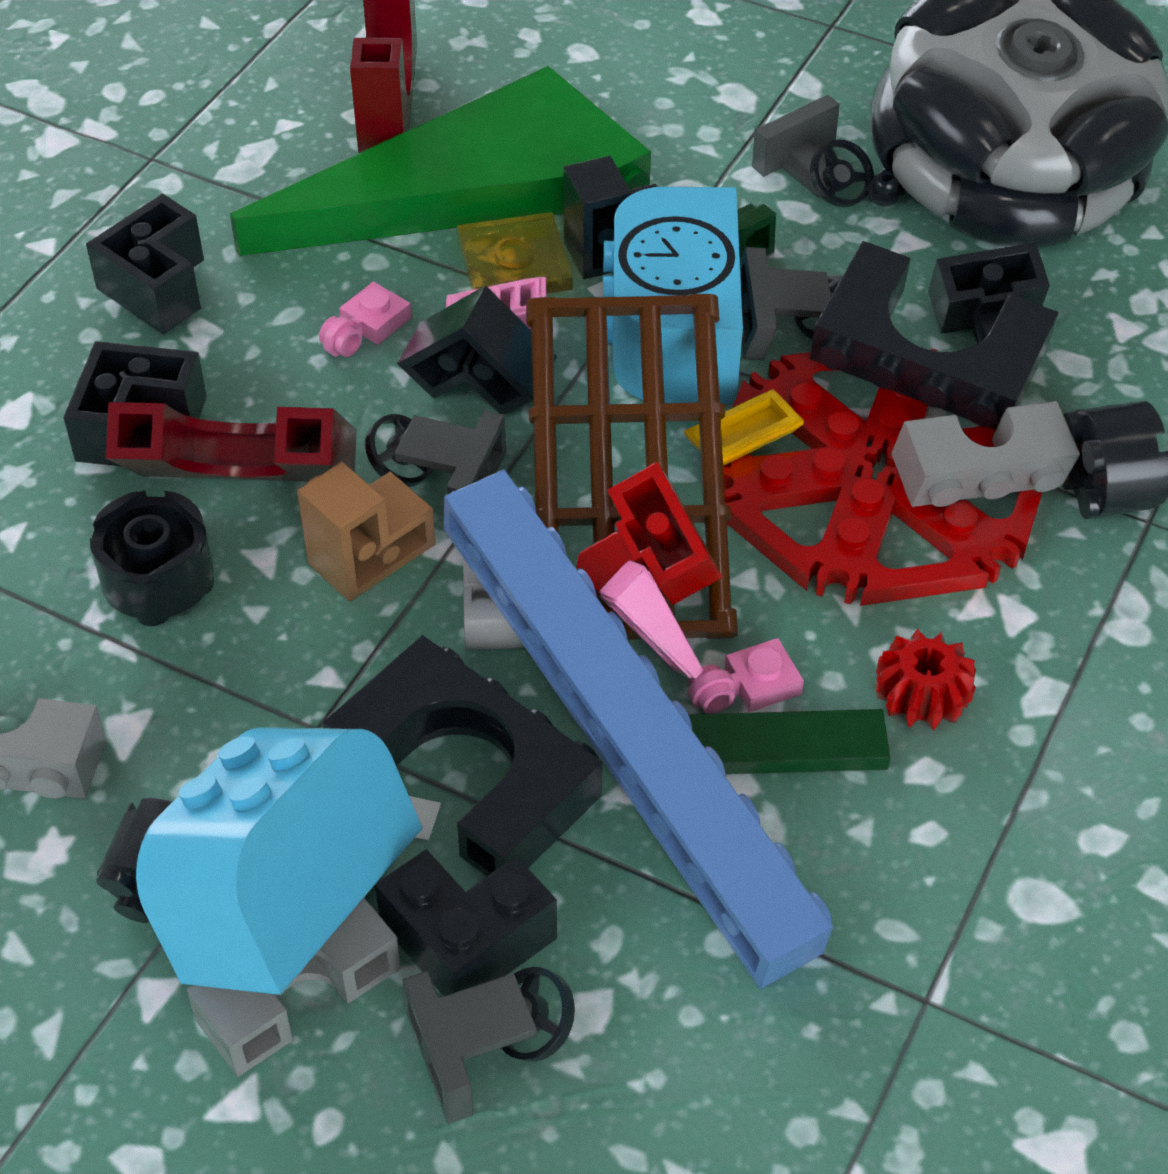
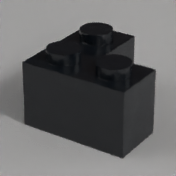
M611 155L563 166L564 243L583 280L613 273L603 272L604 241H614V219L617 208L630 195L658 186L651 184L629 189Z
M163 193L86 243L96 289L163 335L201 309L194 267L204 261L197 217L194 213Z
M486 285L420 322L397 363L432 398L466 381L499 414L505 415L533 401L531 330Z
M95 341L63 417L75 462L122 467L106 459L109 402L162 403L182 415L199 419L207 398L199 353Z
M427 849L375 884L379 916L396 935L398 945L422 972L428 971L433 985L443 996L504 977L557 939V899L517 856L466 892Z

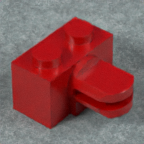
M658 462L607 490L622 518L615 523L618 530L585 548L579 553L577 559V570L581 568L589 575L598 597L601 595L599 591L628 561L644 565L672 605L723 578L674 486Z

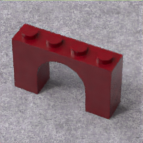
M363 0L366 38L353 39L350 62L358 154L409 130L417 55L414 0Z
M109 402L106 459L142 477L309 481L341 462L355 472L357 429L334 408L277 407L276 422L232 423L185 416L162 403Z

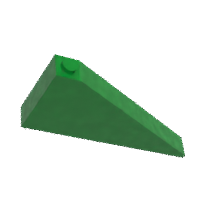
M546 66L231 212L230 219L235 249L240 256L561 215L564 214L563 166L611 155L629 189L650 185L651 151L553 69Z

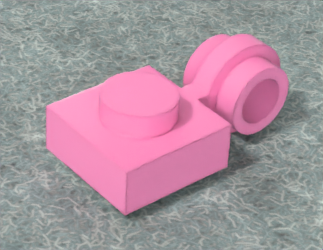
M373 281L339 308L340 317L332 316L324 322L319 332V340L323 343L324 350L334 357H338L340 354L344 357H350L360 347L362 336L379 345L412 318L411 303Z
M779 638L728 654L725 659V670L720 669L717 665H706L702 667L703 671L696 679L689 678L688 680L690 686L688 696L696 708H702L707 714H716L725 710L733 703L735 696L740 695L748 711L752 712L801 695L804 683L803 678Z

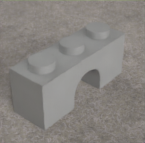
M1053 401L1007 408L992 437L994 447L981 446L970 440L964 434L956 415L905 421L891 454L911 507L930 504L943 507L951 505L958 500L978 497L997 499L1012 492L1033 489L1038 492H1046L1063 485L1080 453L1058 402Z
M38 698L33 712L25 724L14 731L0 734V791L12 789L35 792L40 796L50 799H58L63 796L86 799L106 743L97 706Z
M363 898L284 992L298 982L320 980L333 986L345 1002L349 1004L401 969L397 937L367 900ZM195 985L186 989L195 1021L237 1078L293 1041L287 1010L279 1001L284 992L281 995Z

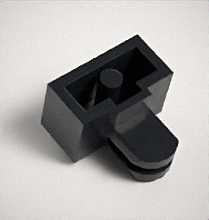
M1034 242L939 258L936 260L928 292L940 333L972 329L976 344H978L991 331L1009 294L1043 306L1050 284L1037 243Z

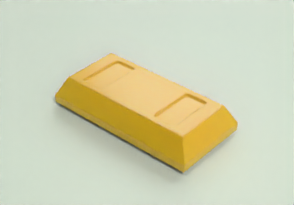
M774 389L725 411V417L721 419L723 466L793 433L803 425L804 420ZM699 424L684 430V435L701 453Z

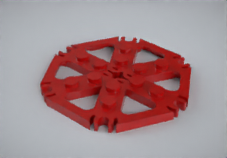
M810 352L782 355L780 361L774 359L770 361L768 377L771 380L762 378L756 372L750 374L749 384L743 380L732 408L774 389L804 420L803 425L792 434L811 449L763 456L747 454L724 465L726 505L731 507V519L727 521V525L804 590L807 591L809 581L814 575H817L816 595L823 597L825 589L829 584L839 583L846 587L844 603L851 604L856 599L858 588H864L860 606L986 588L987 582L995 583L999 577L1001 565L995 560L1004 562L1012 569L1018 565L1019 557L1023 560L1043 492H1038L1035 489L1019 491L1013 513L1003 519L989 517L967 499L958 500L951 505L937 507L933 504L911 507L891 453L904 422L926 419L929 406L892 390L879 387L867 421H865L814 381L813 376L817 372L834 370L810 360ZM982 426L962 428L964 434L973 442L985 447H994L992 437L996 431L995 429ZM884 453L886 454V466L882 472L879 471L877 479L874 480V470L872 468L876 466V463H880ZM837 501L823 539L813 546H804L796 543L761 513V511ZM892 515H895L949 558V560L942 563L900 569H890L880 564L877 558Z

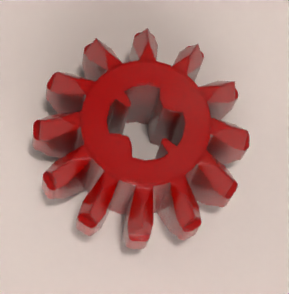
M918 628L910 640L896 636L893 643L890 644L889 650L883 651L882 656L879 657L876 669L878 674L875 686L877 698L886 701L888 716L905 714L909 728L917 720H925L933 731L941 723V719L956 723L958 717L962 714L963 708H968L969 703L972 702L976 689L974 685L976 673L975 660L964 657L963 642L947 645L942 631L934 639L926 638Z

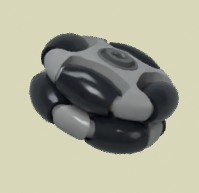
M915 0L900 17L895 26V43L891 52L890 65L886 68L878 82L871 102L870 133L872 143L885 170L893 172L894 177L897 178L902 187L928 210L941 218L944 214H948L950 227L976 240L998 246L1010 247L1034 242L1037 243L1038 248L1068 242L1072 234L1077 236L1103 224L1127 203L1138 198L1144 191L1152 172L1153 158L1168 135V80L1162 62L1163 53L1157 41L1138 16L1119 1Z

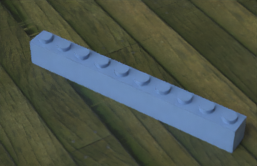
M505 469L445 495L444 531L760 990L822 955L833 929L831 915L826 904L818 894L814 892L809 893L795 874V866L788 851L782 844L778 842L773 843L760 826V818L752 801L745 794L741 793L738 795L725 777V768L718 754L711 747L707 746L704 748L692 731V724L685 708L677 700L671 701L660 687L658 674L651 661L644 655H637L627 641V633L620 618L612 611L607 613L596 597V590L589 575L581 568L576 570L566 556L565 546L558 532L553 527L546 528L536 514L534 501L527 489L523 486L517 488Z

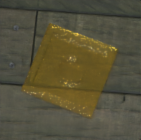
M553 212L457 226L458 241L471 290L482 288L485 285L489 287L537 277H546L547 294L573 290L572 273Z

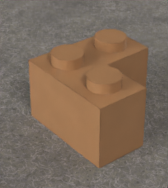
M341 462L325 473L313 477L306 485L297 490L308 564L349 602L436 545L433 508L392 472H388L375 482L367 484L346 464Z

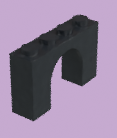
M862 241L815 324L809 359L821 363L830 369L839 370L871 382L877 387L889 389L913 398L929 407L939 408L968 419L979 426L990 427L996 430L1006 409L1020 406L1049 346L1059 312L1009 294L991 331L977 345L956 352H939L922 348L903 337L890 319L904 292L911 258Z
M423 635L323 722V728L364 729L374 733L385 743L396 766L420 745L447 735L474 736L498 747L511 762L509 771L487 795L457 822L459 856L486 877L516 856L529 868L602 796V761L590 746L582 741L574 742L554 728L550 720L543 713L536 709H527L510 697L499 682L489 677L483 678L466 666L455 651L448 647L441 648Z

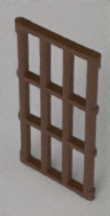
M690 294L680 296L530 298L526 301L527 326L531 327L533 407L529 409V422L534 424L536 514L546 528L553 527L558 534L559 526L592 525L593 544L615 532V523L622 518L607 492L609 488L613 487L611 423L644 422L646 468L658 462L669 478L666 422L699 421L703 505H684L693 523H704L706 547L723 578L708 586L710 620L677 622L686 638L728 639L737 637V610L732 608L727 535V521L731 519V507L726 505L721 431V419L725 417V405L720 403L715 328V323L720 320L718 296L715 294ZM693 314L698 402L665 403L661 315ZM639 315L643 404H610L607 316ZM585 316L588 405L555 406L553 317ZM589 423L592 507L558 508L556 424ZM661 591L664 599L666 600L670 610L672 611L675 617V604L672 605L671 602ZM596 596L607 613L610 611L614 612L600 597ZM622 622L627 633V640L641 639L625 622Z

